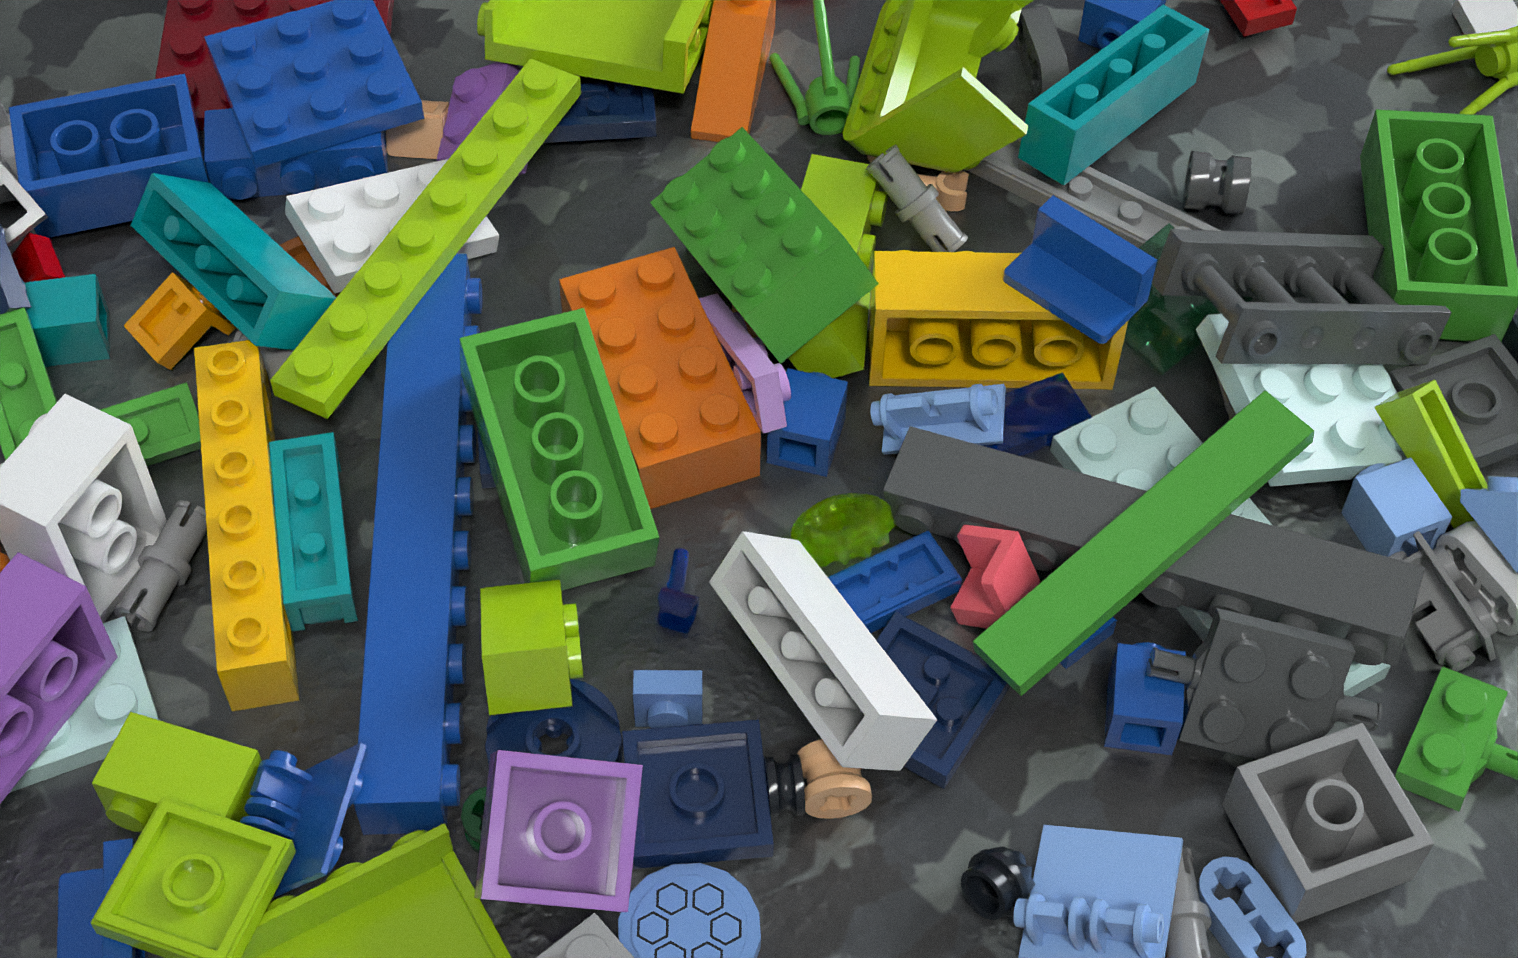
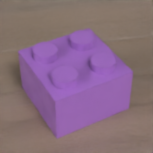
M497 750L490 754L474 898L628 912L643 765Z

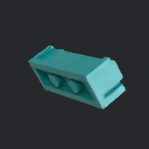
M334 433L269 442L283 605L291 631L305 630V624L329 622L343 618L345 623L358 621L357 608L351 589L339 480L341 463Z

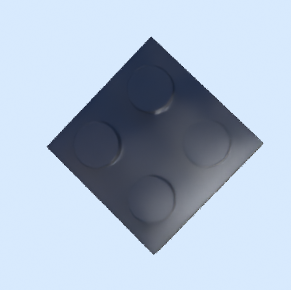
M759 719L622 731L625 763L643 765L633 869L663 867L672 864L773 857L774 842Z

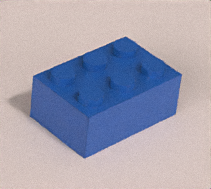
M185 74L8 107L18 182L48 216V218L34 228L37 235L54 237L132 221L152 173L210 183L204 163V148L199 123Z

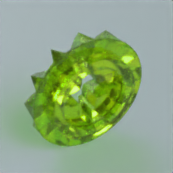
M838 494L817 502L803 512L792 526L791 539L799 540L819 567L827 566L833 561H840L846 566L850 559L858 556L869 558L871 548L882 547L889 543V532L895 527L891 508L883 499L869 494ZM843 526H848V529L843 530Z

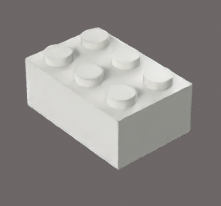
M64 394L47 414L40 416L34 422L28 436L9 458L0 464V540L10 561L19 552L86 586L101 621L104 623L117 604L121 602L138 573L140 565L137 560L144 547L154 545L167 520L132 426Z

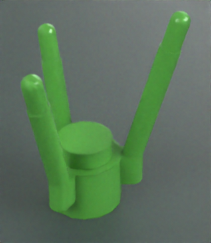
M813 0L822 76L815 78L810 83L805 98L779 54L772 53L769 60L796 108L798 123L800 125L810 124L811 129L821 135H835L843 132L859 81L860 58L855 55L850 58L845 85L835 76L824 0Z

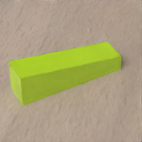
M1434 379L1397 392L1374 407L1406 457L1413 459L1452 515L1450 523L1453 528L1466 522H1476L1460 502L1461 489H1486L1488 485L1436 380Z

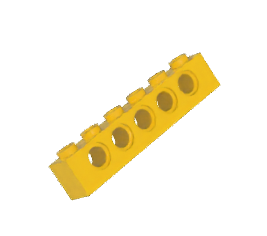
M250 340L194 348L217 674L231 711L299 701L294 636L283 605L269 442L275 441L271 390L260 346H255Z

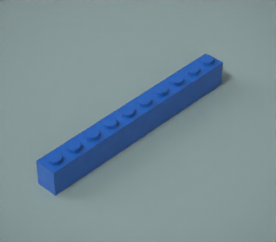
M456 254L387 343L358 744L363 743L367 747L359 770L363 775V783L353 803L363 835L409 834L417 830L429 831L443 823L447 827L448 807L460 805L459 764H450L451 744H462L464 730L462 703H453L454 684H465L466 680L464 643L456 644L457 626H467L469 618L467 586H459V570H470L471 567L470 532L461 531L463 515H473L472 477H464V463H475L476 435L474 425H466L467 412L473 411L460 370L459 338L480 333L478 325L471 326L472 314H482L483 305L481 278H470L467 254Z

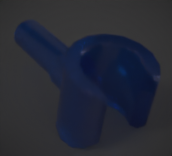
M678 548L673 552L667 587H662L659 592L658 604L660 611L657 616V623L662 627L688 634L697 616L699 597L684 592L689 552Z

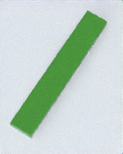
M1264 390L973 640L974 651L1022 696L1313 443L1315 430Z

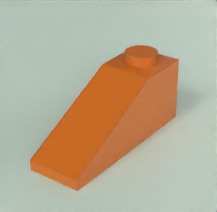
M714 0L691 126L692 139L720 142L732 136L741 127L750 133L775 31L776 0Z

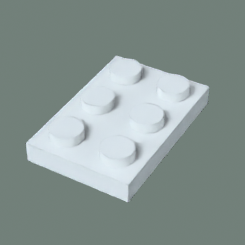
M448 159L286 196L285 215L334 293L342 292ZM487 216L457 254H467L468 259L497 252L499 234Z

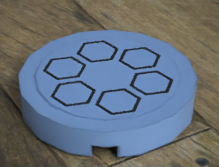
M702 863L672 864L647 875L630 892L628 912H621L618 918L619 941L634 958H757L761 948L759 911L747 888L728 872Z

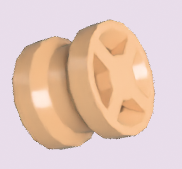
M822 739L813 741L800 749L797 754L800 756L803 778L807 781L804 791L805 812L808 815L825 819L843 818L856 814L870 805L872 802L870 783L861 775L862 768L842 767Z

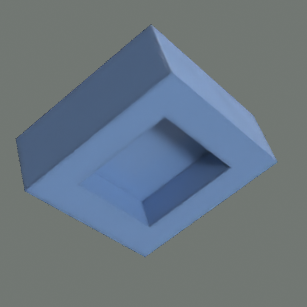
M634 670L633 704L635 727H650L653 729L703 724L702 670Z

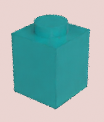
M96 274L24 282L31 305L26 312L29 316L45 367L110 359L109 309Z

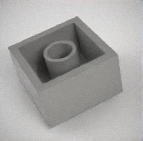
M1363 723L1238 766L1222 803L1258 873L1295 923L1412 881L1434 845L1429 833Z

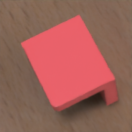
M963 525L957 538L968 559L971 570L950 608L958 624L987 629L1039 585L1041 581L1018 531Z

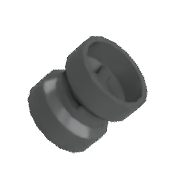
M1191 151L1185 177L1183 207L1202 210L1208 205L1220 206L1225 213L1243 215L1250 187L1251 158L1232 155L1227 160L1214 159L1210 153Z

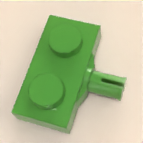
M1442 666L1396 771L1395 778L1401 788L1460 811L1470 785L1483 774L1485 768L1518 781V752L1496 743L1498 737L1496 722L1508 691Z

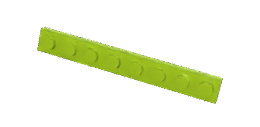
M531 58L528 60L270 379L274 396L326 419L330 417L581 95L580 77Z

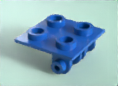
M359 743L304 771L296 767L298 760L294 755L280 750L272 751L269 759L262 760L259 763L250 791V795L254 797L247 799L244 807L246 813L250 816L242 817L240 823L290 839L296 849V853L272 898L326 876L337 863L343 848V838L339 834L347 809L356 800L362 787L363 775L359 770L367 745Z

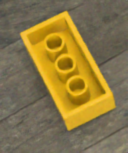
M874 251L872 275L879 284L871 290L868 322L869 386L972 387L974 384H982L983 386L1004 384L1006 388L1113 390L1128 321L1106 343H1097L1003 281L1005 268L1021 253Z

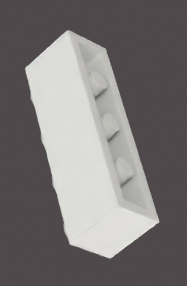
M742 531L709 583L842 767L900 771L937 721L936 717L799 540Z

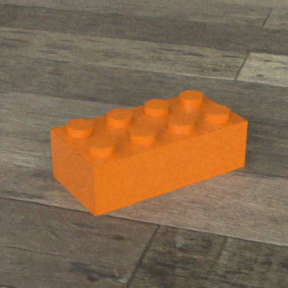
M675 247L559 279L562 313L581 308L585 309L650 509L760 476L761 431Z

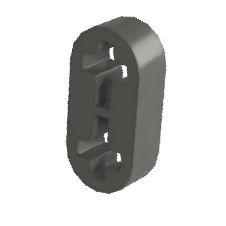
M1045 5L1021 9L1017 24L1019 30L1015 37L1016 48L1035 97L1041 95L1069 74L1065 50L1051 14Z

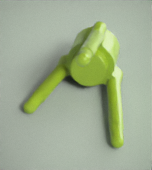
M1518 26L1501 31L1453 36L1448 40L1449 46L1452 48H1465L1392 64L1387 68L1389 75H1398L1475 58L1476 65L1483 75L1499 78V81L1459 113L1474 115L1506 90L1518 86Z

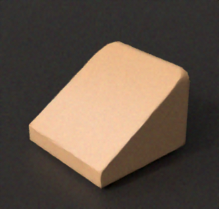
M421 100L425 119L386 130V151L388 155L394 157L437 159L440 142L444 134L443 129L448 115L449 102Z

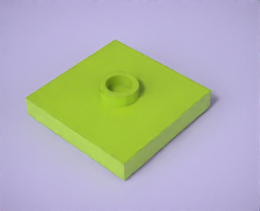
M161 797L90 924L96 934L164 958H241L288 869L296 849L290 839Z

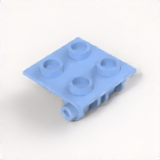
M1043 825L1033 877L1035 886L1031 890L1029 899L1018 898L1014 907V924L1016 927L1024 928L1018 958H1165L1183 839L1179 837Z

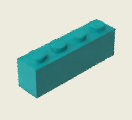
M1164 4L1028 103L1025 118L1028 130L1027 134L1021 139L1018 158L1060 184H1067L1196 83L1210 29Z
M157 173L151 174L131 226L255 346L295 350L337 297L211 183Z

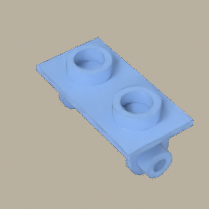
M974 384L969 388L902 395L883 394L881 401H873L870 409L873 424L875 426H884L882 453L884 455L898 454L910 426L981 446L1003 444L1006 386L1004 384L988 386Z

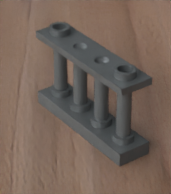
M1170 229L1152 280V284L1161 295L1205 296L1229 322L1215 356L1221 364L1428 365L1452 313L1446 306L1399 305L1372 278L1385 247L1373 236ZM1241 297H1257L1261 302H1245ZM1293 298H1308L1312 303H1297ZM1345 299H1358L1362 304H1348Z

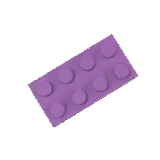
M19 552L0 572V804L118 658L87 587Z

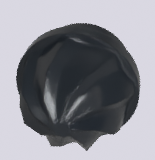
M1004 846L983 849L970 859L968 870L962 874V892L969 905L986 919L998 920L1002 916H1014V907L1017 899H1029V893L1035 886V882L1031 877L1032 867L1027 865L1025 856L1019 851H1013Z

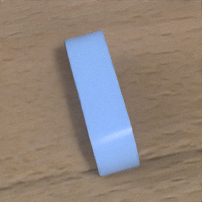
M1224 856L1212 860L1203 868L1197 882L1200 902L1208 906L1212 921L1209 930L1229 958H1259L1256 955V951L1261 940L1268 947H1274L1278 944L1282 946L1285 950L1282 958H1305L1306 941L1301 930L1260 874L1248 862L1237 857ZM1219 882L1226 889H1232L1237 886L1242 891L1237 904L1230 897L1218 900L1214 896Z

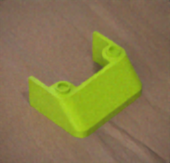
M886 0L879 13L845 123L843 138L863 155L878 157L882 153L885 155L887 149L896 145L899 148V152L911 165L956 173L963 169L970 170L976 167L983 158L1025 136L1028 125L983 86L976 77L982 57L992 51L1000 52L1013 42L1019 30L1017 24L1021 9L1034 0Z

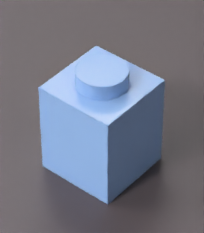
M1411 457L1388 466L1384 463H1377L1362 470L1354 478L1341 512L1366 551L1386 557L1400 551H1404L1408 557L1418 552L1413 535L1418 531L1432 550L1435 549L1437 540L1445 534L1452 519V515Z

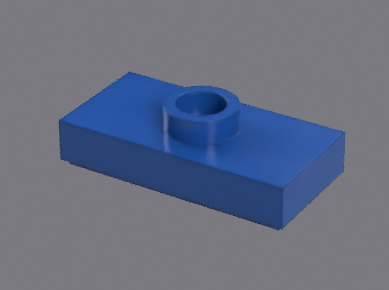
M929 531L828 577L870 633L885 627L895 612L905 617L959 592L962 583L961 576Z

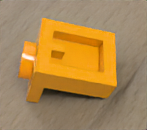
M173 272L123 325L158 364L169 370L181 360L211 326L228 336L236 329L191 283Z

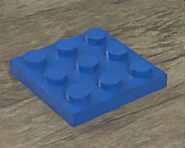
M333 0L204 37L209 56L255 168L425 119L422 101L373 0Z

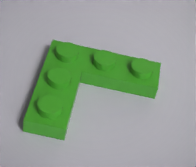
M25 308L0 315V446L6 461L28 436L34 422L40 416L47 414L57 403ZM187 382L100 409L132 426L146 466L201 449L199 416Z

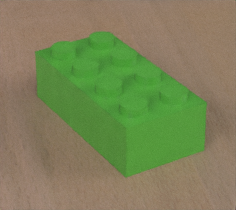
M1376 109L1360 155L1368 234L1385 247L1373 274L1374 280L1399 305L1446 306L1452 313L1440 339L1476 341L1495 334L1502 342L1518 307V269L1493 116Z
M743 127L732 136L718 142L712 148L710 154L684 175L673 179L665 187L664 191L650 202L780 364L879 284L841 232Z
M581 308L459 338L461 375L524 582L560 580L562 591L655 566L660 537L585 309Z

